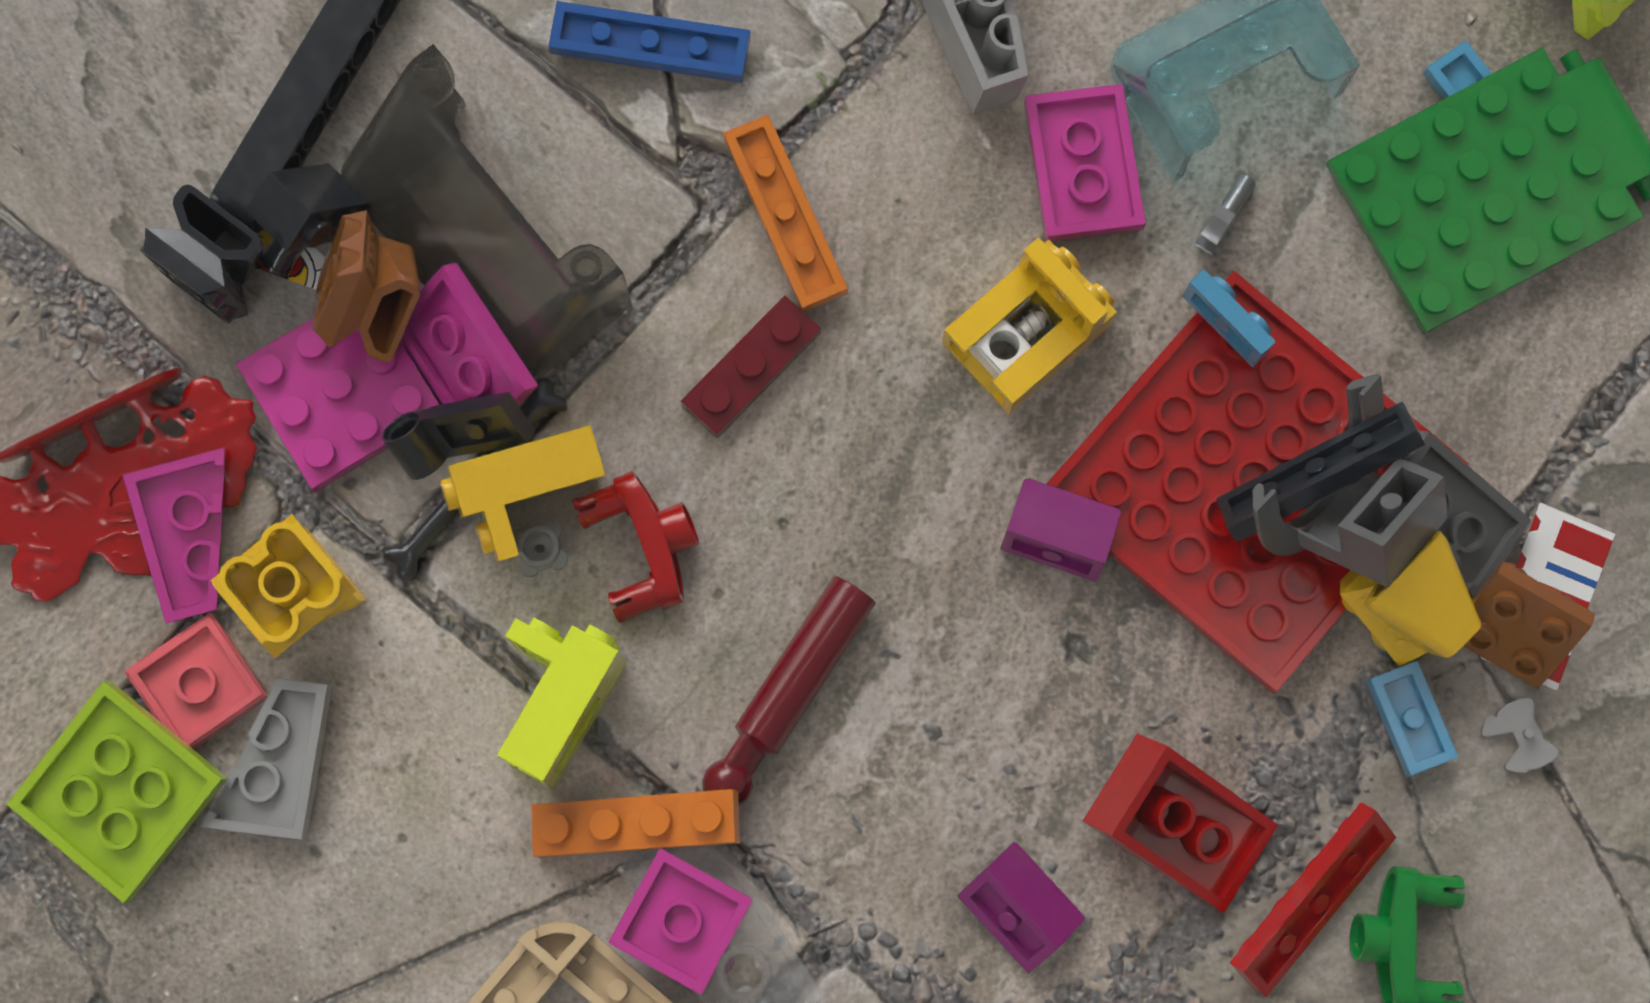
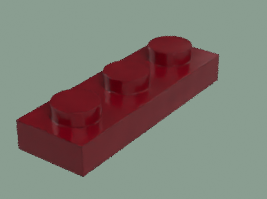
M784 295L681 400V405L718 439L821 334V328Z

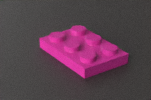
M1123 84L1025 96L1024 108L1045 242L1047 240L1053 242L1144 230L1146 221Z
M457 263L443 265L420 290L419 299L401 338V342L442 404L510 392L517 404L520 405L538 387V384Z

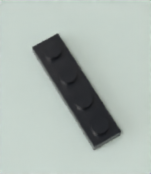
M1402 401L1216 499L1229 532L1235 541L1238 542L1257 533L1253 513V489L1258 483L1263 484L1265 496L1271 489L1277 491L1280 514L1283 519L1298 510L1311 506L1314 502L1347 485L1358 482L1362 477L1399 458L1406 457L1412 451L1426 444Z

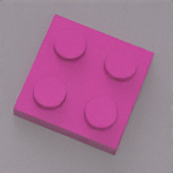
M660 848L608 943L703 995L754 899Z

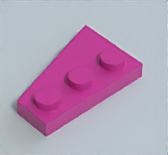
M225 447L123 475L165 624L218 609L219 593L214 588L211 579L220 573Z

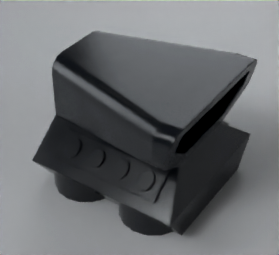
M184 185L173 198V207L181 230L146 227L145 241L140 252L153 262V266L172 283L221 320L230 324L234 319L248 315L242 285L261 263L263 242L254 231L194 186Z

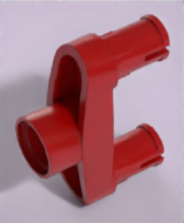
M633 471L614 478V484L583 497L572 499L574 509L576 511L579 510L580 514H577V517L584 529L623 512H626L628 516L630 515L650 566L651 572H649L648 579L608 593L610 605L617 607L612 610L619 623H623L629 618L659 606L665 610L683 603L684 587L677 553L699 544L695 526L684 503L681 502L659 511L648 490Z

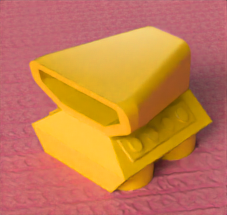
M293 514L282 522L269 526L257 543L241 556H236L226 561L221 567L220 573L211 579L214 588L274 658L278 657L314 626L354 609L365 601L362 592L305 526L301 525Z
M1436 531L1389 587L1383 586L1352 570L1340 581V595L1344 607L1361 619L1370 630L1374 644L1381 650L1387 651L1399 667L1426 653L1449 658L1455 655L1481 628V621L1451 547L1441 531Z

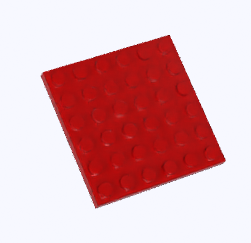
M1233 270L1225 281L1236 294L1235 300L1248 314L1255 312L1261 316L1271 328L1272 334L1270 336L1276 342L1268 354L1252 368L1197 312L1046 484L1118 508L1121 511V515L1108 555L1262 686L1274 694L1345 612L1346 608L1342 603L1340 595V581L1350 570L1307 549L1289 556L1275 555L1262 546L1257 533L1236 542L1226 526L1216 498L1346 431L1348 427V405L1345 388L1352 381L1364 377ZM1383 393L1385 411L1396 405V403ZM1412 417L1419 431L1430 432ZM1443 443L1448 449H1450V450H1451L1455 455H1457L1462 461H1464L1467 465H1469L1468 462H1466L1462 457H1460V456H1459L1457 453H1455L1451 448H1449L1445 443ZM1394 461L1374 471V473L1382 476ZM1307 508L1298 510L1283 518V522L1297 517Z

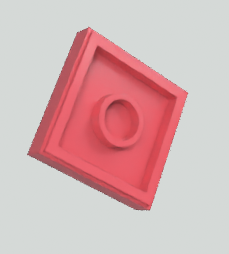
M211 612L124 671L153 716L194 750L263 703L269 695L215 614Z

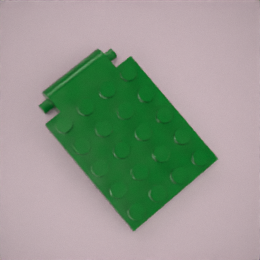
M1541 47L1328 160L1326 167L1423 335L1643 218L1628 190L1635 187L1644 202L1650 200V139L1601 57L1585 63L1578 49H1574L1559 59L1567 73L1560 76L1544 48Z

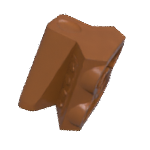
M367 210L343 215L321 268L315 294L318 304L312 330L332 348L359 329L367 354L379 361L389 362L394 357L419 299L420 281L414 249L408 244L378 236Z

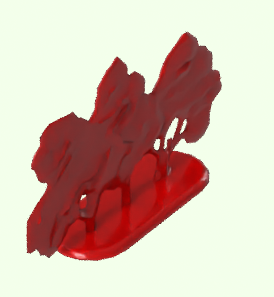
M181 367L174 368L137 383L0 452V463L11 462L29 454L34 461L28 477L13 480L0 476V545L16 546L18 550L11 563L12 587L19 592L30 593L35 600L41 602L52 601L79 583L81 570L84 568L91 553L102 555L105 561L111 564L114 572L134 576H151L123 475L225 447L223 507L239 505L246 487L245 473L253 465L254 455L257 450V446L249 433V429L256 420V415L253 411V401L231 398L219 380L202 376L192 380L185 388L179 406H160L151 403L150 396L180 378L182 373ZM130 406L142 420L135 439L122 447L113 448L105 445L97 431L95 422ZM190 408L194 412L195 418L192 420L186 419L181 416L179 411ZM159 417L163 424L169 421V417L185 427L186 432L183 436L177 438L161 432L154 423V419ZM147 428L151 429L155 435L149 444L144 442V432ZM79 430H82L88 442L85 450L81 451L73 463L66 467H62L58 462L47 456L44 451V447ZM43 474L49 486L45 493L40 492L37 487V480Z

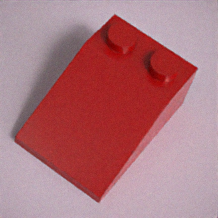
M1138 733L1083 819L1084 823L1120 848L1222 913H1225L1278 826L1277 823L1169 746Z

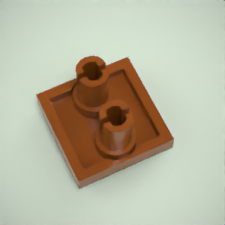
M1502 561L1472 599L1481 621V628L1464 647L1539 689L1592 627L1595 613L1574 602L1569 595L1565 594L1563 596L1560 590L1549 588L1528 576L1522 568L1516 569L1515 564Z

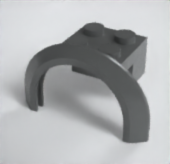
M1375 374L1352 381L1345 388L1348 405L1347 430L1384 411L1381 375ZM1403 458L1395 460L1382 476L1372 472L1362 477L1358 482L1347 485L1314 502L1300 515L1286 522H1283L1280 514L1277 491L1271 489L1265 496L1264 486L1261 483H1258L1253 489V513L1258 538L1266 550L1275 555L1289 556L1307 549L1386 587L1392 584L1448 519L1444 476Z

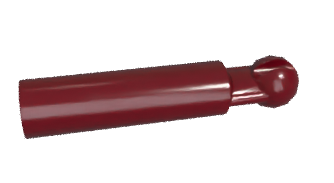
M838 576L832 577L736 723L735 728L739 734L738 739L725 758L715 761L706 769L702 779L703 791L737 790L739 807L749 799L753 789L752 775L766 754L778 755L876 605V602L869 595Z

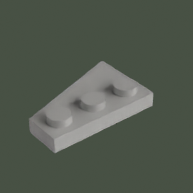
M276 679L248 733L249 740L235 767L230 768L226 776L228 779L224 783L225 786L213 810H208L200 826L201 828L307 841L332 686Z

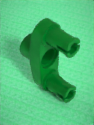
M1393 866L1388 871L1381 888L1377 915L1357 913L1354 916L1349 934L1350 952L1355 961L1376 964V974L1382 1003H1464V1001L1445 1000L1442 997L1443 995L1464 996L1461 982L1419 980L1416 977L1417 906L1427 905L1460 909L1464 903L1465 894L1446 893L1444 890L1465 889L1462 876L1419 873L1417 868Z

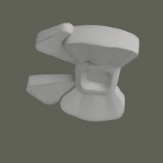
M1530 698L1509 702L1496 712V716L1489 714L1484 719L1481 729L1482 737L1513 733L1519 745L1504 765L1507 771L1527 773L1528 770L1537 769L1551 763L1559 754L1557 747L1543 739V734L1534 720L1535 703Z

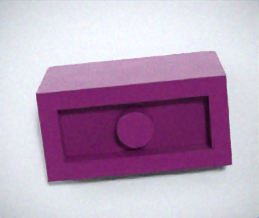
M1026 478L1022 483L1000 550L1096 582L1105 565L1121 511L1118 508Z
M1013 842L957 895L1028 974L1054 953L1085 920V916L1016 842Z

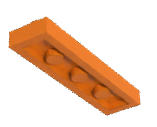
M767 114L724 132V142L800 309L803 312H807L847 295L848 287L769 115Z
M734 789L531 804L533 857L537 858L659 850L660 848L675 849L740 844L738 791Z

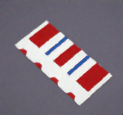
M1539 503L1515 568L1518 570L1522 568L1528 576L1549 588L1560 590L1563 596L1565 594L1569 595L1574 602L1588 609L1615 533ZM1572 650L1542 685L1557 691Z

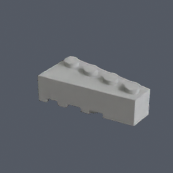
M921 0L972 114L974 115L1017 100L1029 74L1018 15L1014 13L1013 1Z

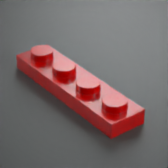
M1362 802L1356 807L1352 814L1340 824L1338 831L1320 853L1308 863L1305 871L1288 892L1276 902L1270 914L1251 937L1244 941L1238 953L1229 962L1244 980L1264 997L1270 994L1397 838L1376 810Z

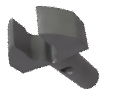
M1242 174L1237 178L1223 199L1222 204L1218 205L1207 222L1200 237L1194 244L1195 246L1210 255L1213 254L1255 188L1256 182L1251 176Z

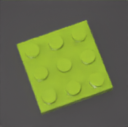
M103 681L6 805L124 904L132 902L228 778L112 681Z

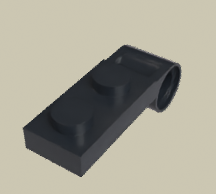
M510 392L431 406L428 409L405 413L394 419L384 429L381 439L409 478L418 480L438 470L447 458L526 444L536 430Z

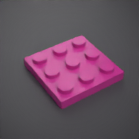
M313 317L236 363V366L309 486L316 493L388 449L382 441L381 435L394 419L408 412L428 409L431 406L440 404L401 342L393 359L389 362L379 361L367 354L359 329L330 348L312 330Z

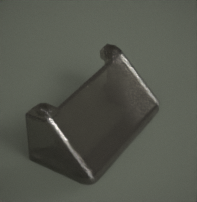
M432 44L406 66L345 159L341 168V175L369 202L365 211L367 210L372 223L385 238L408 244L414 249L419 281L423 286L428 283L443 265L452 263L459 265L534 380H537L633 307L625 276L608 253L598 246L591 244L579 245L559 259L461 142L460 139L462 138L456 127L455 118L457 112L463 109L466 104L454 88L455 74L450 63L437 47Z

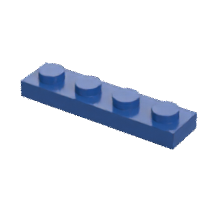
M557 1L548 47L550 54L743 83L751 35L750 30Z

